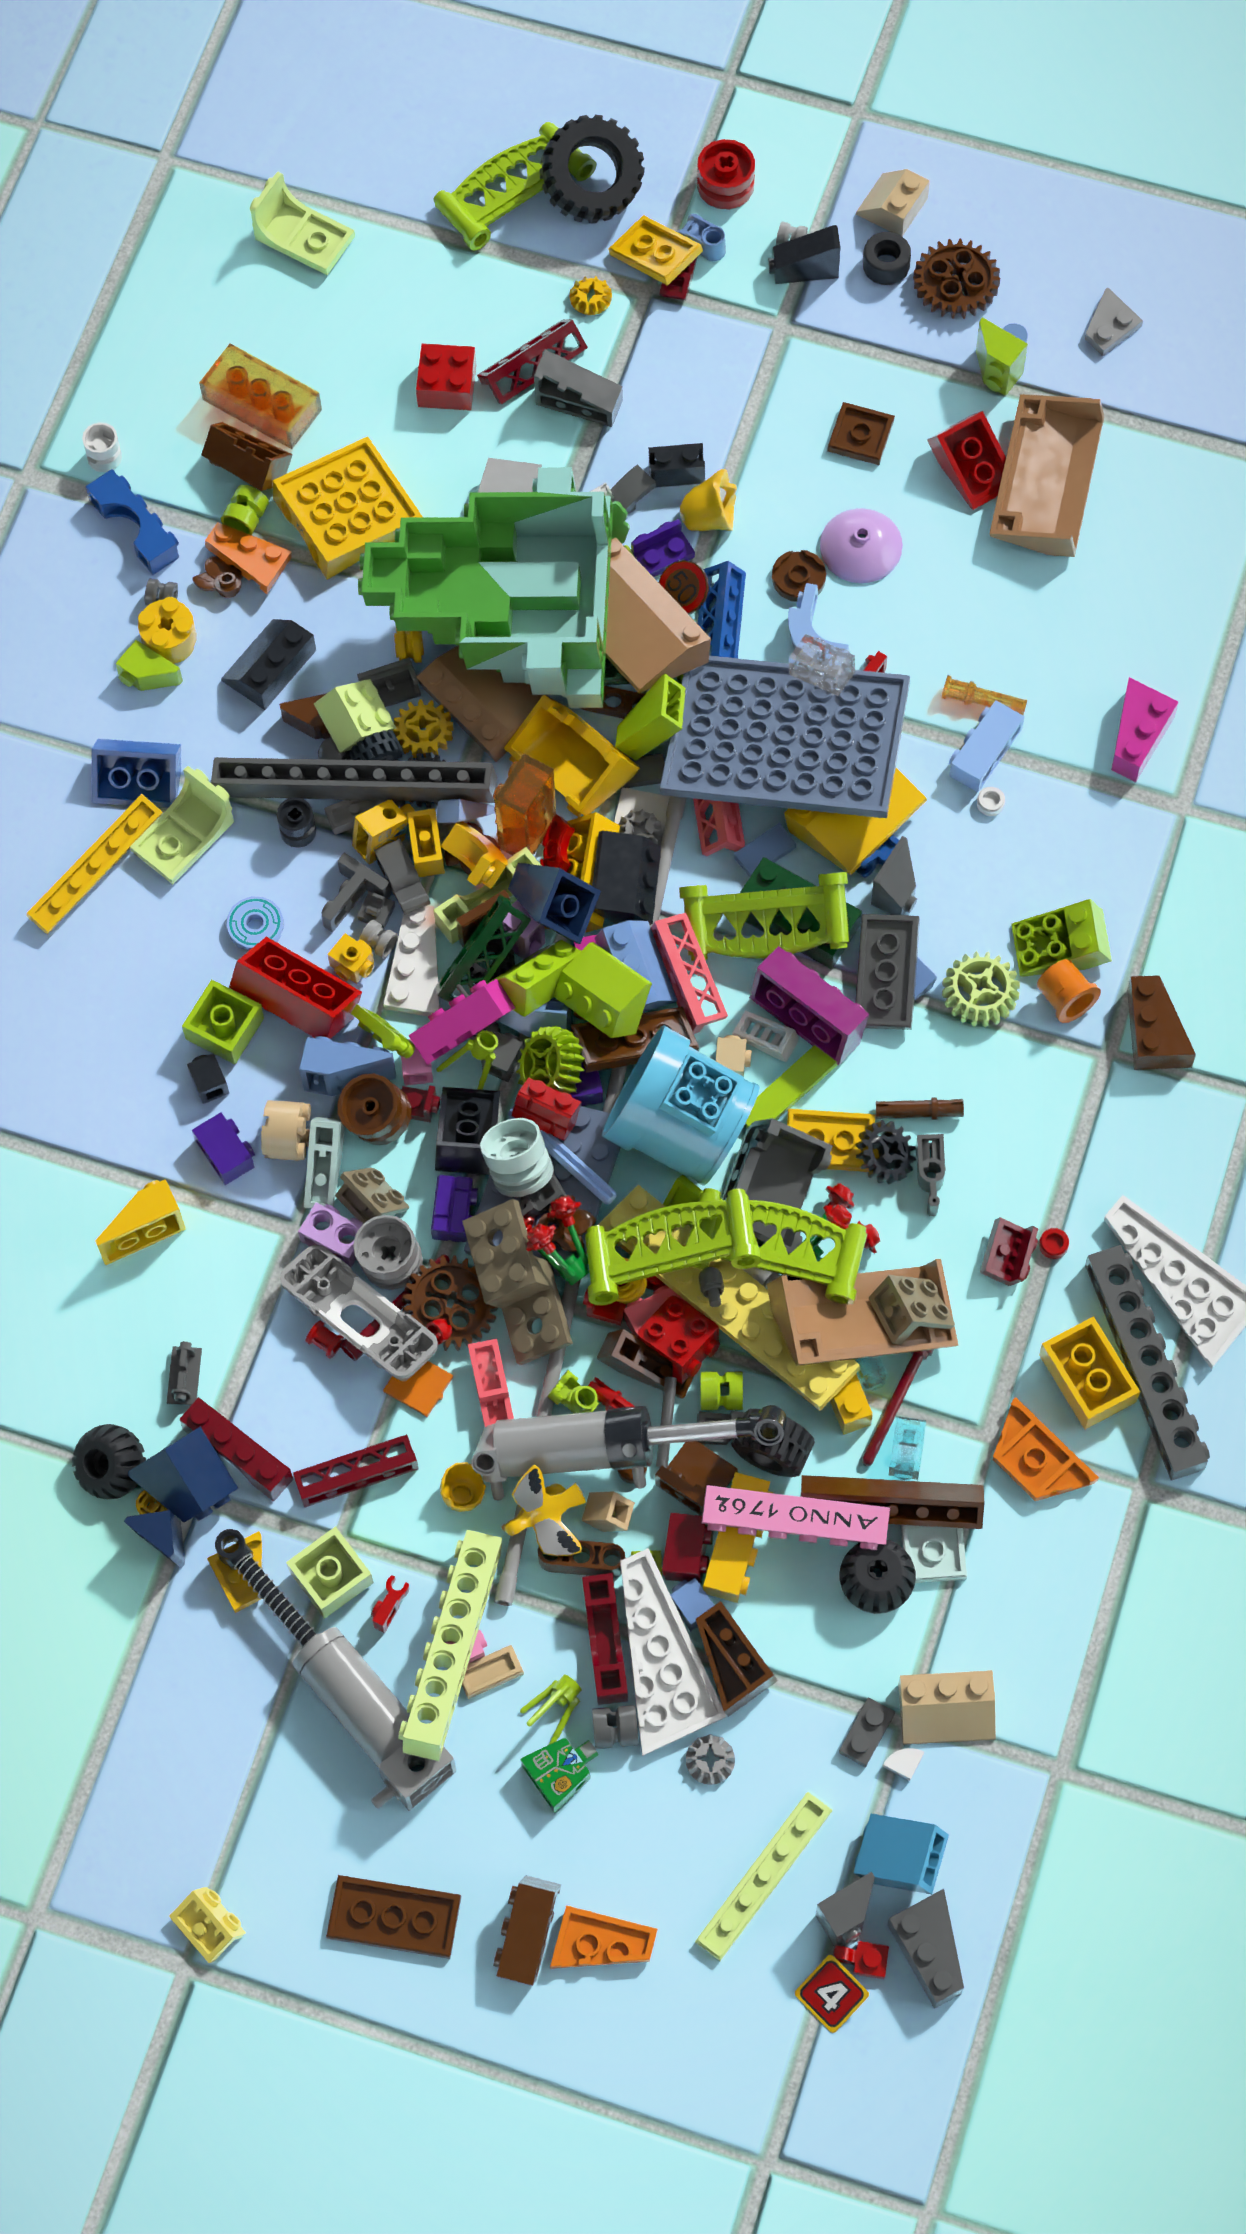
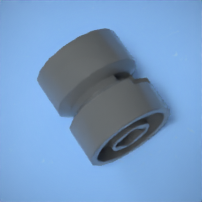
M635 1705L618 1706L616 1711L613 1712L609 1707L592 1709L595 1749L613 1748L615 1743H619L621 1747L639 1745Z

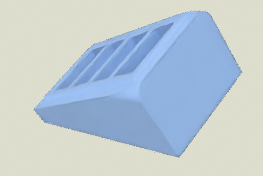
M462 799L440 800L437 805V822L456 823L496 813V807Z

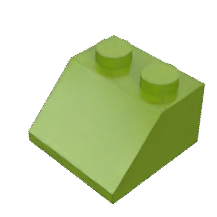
M982 317L979 321L976 355L982 380L990 390L1006 396L1024 373L1028 343Z

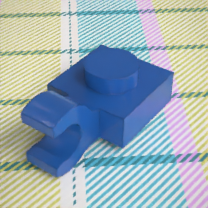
M894 835L890 836L870 857L861 863L857 872L866 878L874 871L878 863L883 866L899 839Z

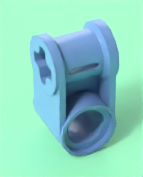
M690 214L686 225L682 230L679 229L676 232L701 244L703 252L700 255L707 260H721L726 254L724 230L704 220L697 214Z

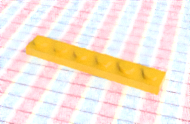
M141 794L26 913V916L48 935L126 854L130 846L163 812Z

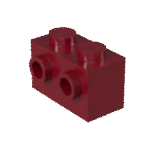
M670 1513L662 1566L665 1580L679 1582L687 1580L690 1582L696 1578L698 1583L702 1584L703 1574H707L710 1563L709 1556H706L707 1545H712L714 1531L707 1530L708 1524L701 1523L702 1516Z

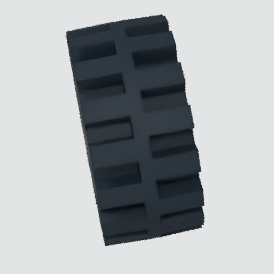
M391 730L373 733L372 736H367L363 741L357 742V745L353 746L352 750L349 751L351 760L399 761L398 759L402 758V754H404L397 737Z

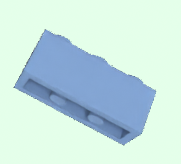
M997 700L991 708L986 707L979 717L978 722L980 723L977 728H971L963 741L965 745L961 750L956 749L949 760L951 765L950 777L979 792L1022 731L1025 716Z

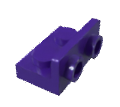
M679 519L673 522H665L658 529L648 534H640L631 542V551L634 557L653 577L662 574L666 567L674 562L689 561L695 558V551L683 534L682 523Z

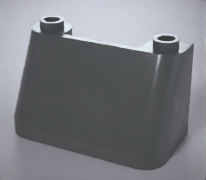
M773 1118L754 1121L748 1127L743 1137L722 1200L726 1201L730 1190L743 1189L748 1195L749 1200L780 1203L801 1209L813 1174L826 1170L830 1165L832 1159L830 1152L833 1146ZM755 1222L753 1224V1232L759 1246L765 1244L776 1234V1227L774 1225L764 1226L761 1222ZM784 1229L781 1232L788 1255L802 1244L803 1237L800 1236L801 1232L793 1233L790 1229Z

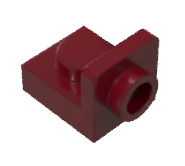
M429 1085L428 1090L402 1086L401 1090L408 1096L412 1106L411 1119L431 1123L433 1113L437 1114L439 1111L441 1097L436 1094V1087Z

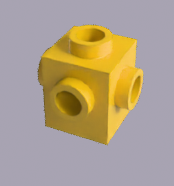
M346 933L327 954L329 965L345 981L350 979L357 984L362 977L367 978L374 968L372 948L363 940L359 939L356 941Z

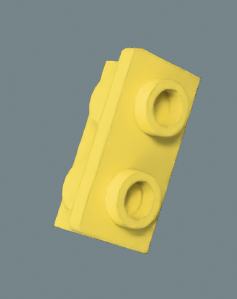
M207 1887L193 1890L169 1915L171 1920L208 1963L214 1962L234 1940L240 1939L246 1934L241 1927L240 1920L233 1913L228 1912L221 1904L219 1895Z

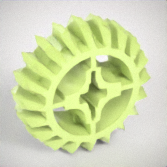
M976 950L973 958H970L965 953L962 956V962L955 959L953 968L946 970L947 977L943 978L942 986L945 987L942 990V996L947 998L945 1001L946 1008L953 1007L951 1012L953 1017L959 1014L962 1015V1024L967 1019H971L973 1027L977 1025L978 1021H982L983 1026L986 1028L989 1020H992L997 1025L1000 1022V1016L1006 1019L1009 1017V1010L1013 1011L1016 1008L1015 1001L1019 1000L1020 996L1019 991H1017L1020 987V982L1015 980L1017 976L1016 970L1009 971V961L1000 964V955L996 956L995 959H991L988 951L984 957H980ZM993 977L1001 983L1004 993L999 991V987L992 983ZM958 985L963 987V991L969 994V1001L962 997L958 990ZM986 1003H987V1004H990V1005H987V1006H979V1005H981V1004H986Z

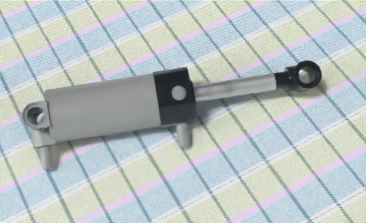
M768 1405L760 1409L758 1413H751L750 1418L652 1427L647 1407L636 1406L613 1408L607 1411L497 1420L495 1424L488 1425L483 1429L471 1459V1465L476 1473L483 1476L485 1482H490L493 1499L497 1501L505 1497L502 1482L506 1481L508 1477L523 1476L533 1465L539 1467L542 1474L611 1468L614 1470L632 1469L634 1485L636 1488L641 1489L647 1485L644 1467H650L652 1464L653 1445L752 1437L753 1441H758L765 1446H774L781 1442L784 1437L787 1416L780 1407ZM772 1423L776 1428H768L764 1424Z

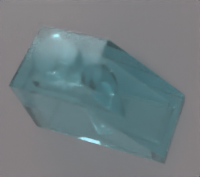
M896 1416L888 1476H894L899 1480H918L926 1420Z

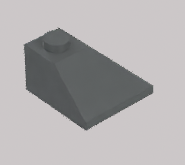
M903 835L873 880L871 905L890 915H904L905 912L911 913L918 900L915 897L916 882L908 840Z

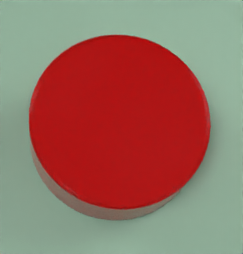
M1050 1228L1044 1231L1039 1241L1041 1253L1050 1259L1063 1257L1069 1248L1068 1235L1058 1228Z

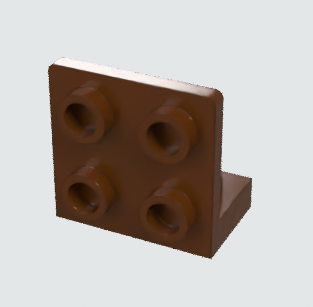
M698 1441L685 1442L667 1467L662 1465L656 1472L655 1485L702 1516L706 1486L727 1488L733 1480L735 1472H738V1468Z

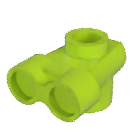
M567 1370L547 1397L557 1405L559 1403L563 1404L573 1414L593 1412L599 1404L596 1391L589 1386H581L577 1382L579 1378Z

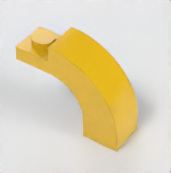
M464 821L457 822L441 845L443 849L462 861L472 871L467 881L475 886L483 883L492 889L508 865L504 854L490 840Z

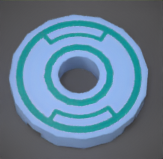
M251 896L240 900L231 908L227 916L226 926L230 939L235 945L243 950L244 948L250 950L266 936L278 942L284 929V919L280 908L273 901L264 897ZM253 919H259L263 922V925L257 930H252L248 927V923Z

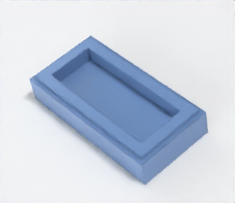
M779 823L735 852L734 859L750 877L763 857L775 863L796 849V843Z

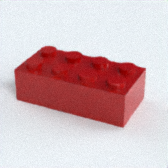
M267 936L236 961L229 985L230 989L261 1004L266 1011L275 1014L313 1038L322 1036L331 1039L354 1019L351 1012L355 1005L359 1004L362 991Z

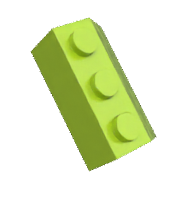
M560 940L536 951L496 977L495 979L499 981L515 1006L513 1011L526 1017L553 999L561 971L581 950Z
M590 942L561 971L553 997L610 1038L636 1034L652 983L596 943Z

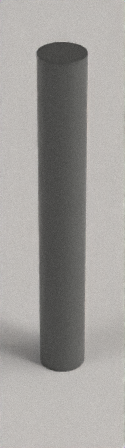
M665 1377L660 1426L672 1425L677 1384V1378ZM658 1444L656 1467L668 1466L670 1444Z

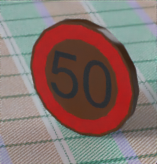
M686 560L674 562L666 567L658 582L688 615L700 609L709 591L708 578L704 570L696 563Z

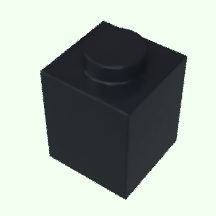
M214 1053L197 1056L191 1063L187 1064L202 1104L230 1094L227 1082Z

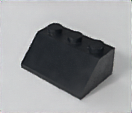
M272 619L223 675L221 681L266 710L317 651L314 634L293 620Z
M599 831L592 886L600 890L601 893L593 912L614 924L632 920L648 921L649 925H652L661 846L641 835Z

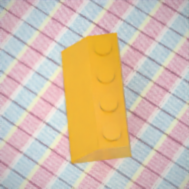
M597 812L567 821L575 829L567 849L568 860L571 864L567 872L591 886L593 883L599 831L619 832L620 825ZM593 912L585 933L603 928L605 918Z

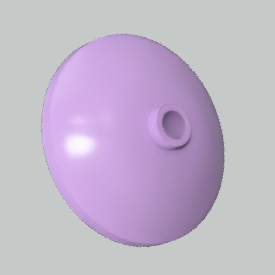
M856 508L841 512L827 523L820 539L821 556L828 569L839 578L854 583H870L886 577L895 569L902 555L903 543L898 527L886 515L871 509ZM859 534H864V535H866V537H865V538H860V537H858V535H859Z

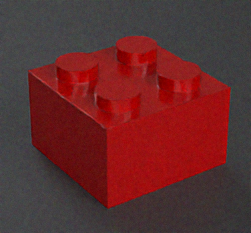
M421 343L416 384L418 407L472 411L477 367L475 347Z

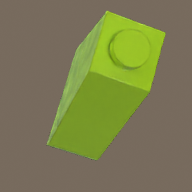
M667 674L662 675L617 726L615 747L636 761L682 730L686 688Z

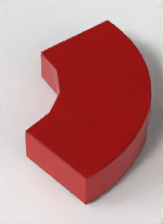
M557 814L552 819L545 833L542 846H544V857L540 860L541 866L561 868L567 872L571 866L568 860L567 849L575 829L563 817Z

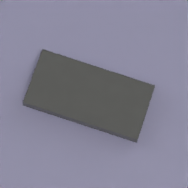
M862 914L855 1003L860 1004L869 1014L865 1028L912 1030L920 928L919 916Z

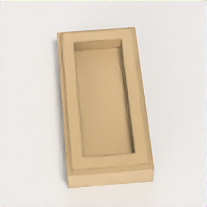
M512 1645L468 1663L462 1683L468 1699L524 1675Z

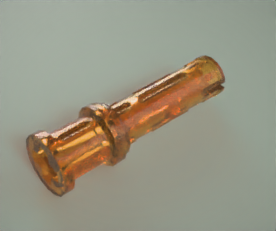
M949 674L947 675L941 699L948 697L963 701L964 705L967 706L976 703L990 708L997 700L1023 716L1028 699L977 687L975 681L968 683L953 679L952 675Z

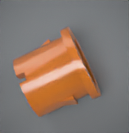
M1068 959L1061 960L1049 967L1037 982V988L1056 1010L1055 1017L1061 1023H1069L1084 1015L1093 1007L1101 995V989L1095 983H1089L1074 963Z

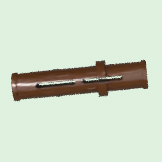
M931 1097V1100L875 1102L876 1119L924 1117L938 1120V1117H964L963 1098L937 1100V1097Z

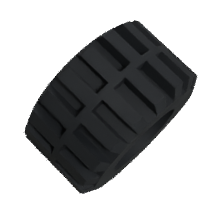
M748 1409L743 1419L750 1418L751 1413H758L760 1409ZM787 1417L784 1437L777 1445L765 1446L758 1441H753L752 1437L733 1438L731 1446L741 1458L763 1471L782 1477H799L815 1444V1439L803 1426ZM772 1423L764 1424L768 1428H776Z

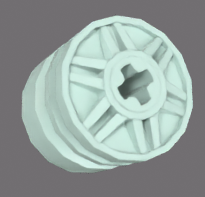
M513 1118L502 1121L490 1128L483 1136L480 1143L481 1151L489 1167L495 1188L501 1194L509 1197H523L543 1188L551 1179L554 1171L552 1161L545 1148L539 1126L532 1120Z

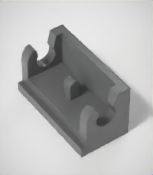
M410 657L357 674L358 682L367 679L371 680L385 707L421 696L418 685L419 681L416 678L417 675Z

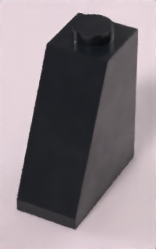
M832 225L773 246L772 258H768L767 262L769 274H774L775 284L839 278L841 246L838 226Z

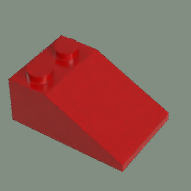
M983 411L972 414L926 439L937 462L972 510L998 497L1006 456Z

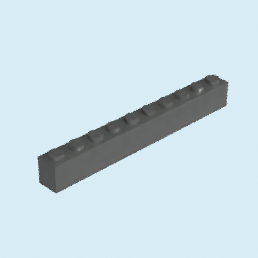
M214 757L211 784L215 787L219 785L224 788L230 797L289 799L296 797L302 799L429 802L462 799L477 803H495L498 777L492 763Z

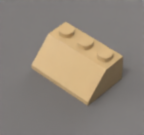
M993 1670L900 1675L898 1692L903 1745L996 1739Z

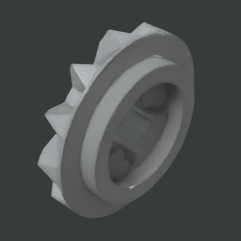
M643 809L636 812L630 810L626 816H621L618 824L620 825L619 833L634 834L635 828L633 826L640 827L646 823L644 827L645 834L639 832L637 835L644 836L658 844L662 837L661 821L655 817L654 813L650 814Z
M709 1734L697 1738L688 1747L686 1766L690 1775L695 1780L703 1784L714 1785L723 1782L731 1775L735 1766V1754L732 1746L723 1737ZM710 1747L714 1756L720 1759L714 1762L712 1772H709L707 1762L701 1759L707 1756Z

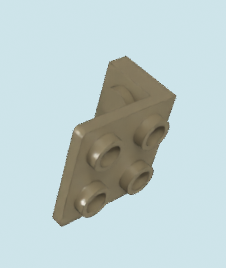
M888 1275L869 1296V1300L892 1344L902 1345L918 1326L952 1329L955 1326L950 1310L938 1293L937 1286L930 1279Z

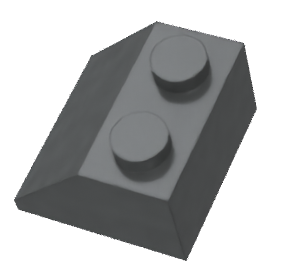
M872 1872L817 1904L815 1916L834 1948L841 1944L844 1947H848L860 1939L859 1935L862 1933L875 1879Z

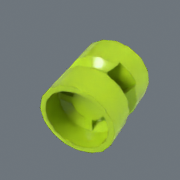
M239 485L231 498V503L227 505L220 518L221 522L226 526L252 535L259 523L258 518L263 516L269 505V500L258 489L249 485Z
M717 1371L700 1372L701 1410H718L720 1406H724L726 1410H743V1371H726L723 1376H720ZM720 1386H729V1395L720 1396Z

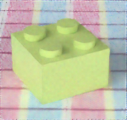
M370 679L335 687L314 703L340 753L352 750L351 748L357 745V742L363 741L367 736H372L373 733H380L384 730L386 732L388 730L393 731L396 728L390 713L386 710L376 687Z
M336 1526L286 1562L290 1574L324 1619L374 1583L371 1572Z

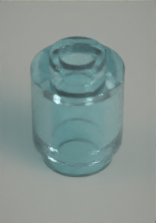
M880 1356L853 1359L860 1364V1370L856 1374L862 1388L874 1391L885 1385L889 1375Z

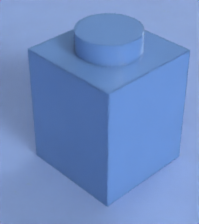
M696 1578L690 1582L687 1580L681 1581L672 1588L671 1591L673 1593L670 1594L681 1619L690 1632L698 1627L696 1618L714 1606Z

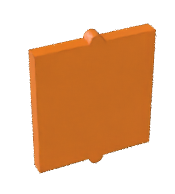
M427 1361L407 1381H400L392 1376L383 1392L428 1417L437 1402L444 1398L443 1393L454 1376Z

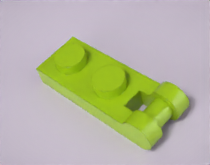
M358 1004L355 1005L351 1014L359 1020L358 1026L373 1034L372 1037L382 1043L383 1048L392 1052L396 1050L397 1054L404 1058H409L413 1055L415 1045L412 1041L377 1013Z

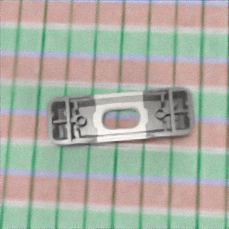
M321 1245L309 1246L281 1272V1285L286 1291L304 1304L312 1315L320 1317L372 1359V1362L377 1367L383 1368L396 1379L407 1381L436 1353L438 1342L436 1336L408 1313L402 1312L357 1276L346 1263L327 1248ZM350 1305H357L376 1319L380 1324V1328L373 1336L363 1337L341 1319V1312Z

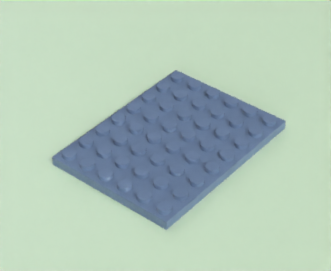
M709 656L708 663L684 673L681 684L686 688L682 730L670 737L660 786L661 795L887 818L910 687V675Z

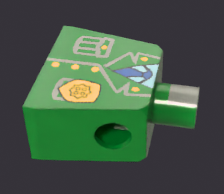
M562 1738L522 1757L520 1762L526 1774L555 1814L591 1779L590 1772L585 1764L596 1758L599 1754L589 1740L573 1749L566 1738Z

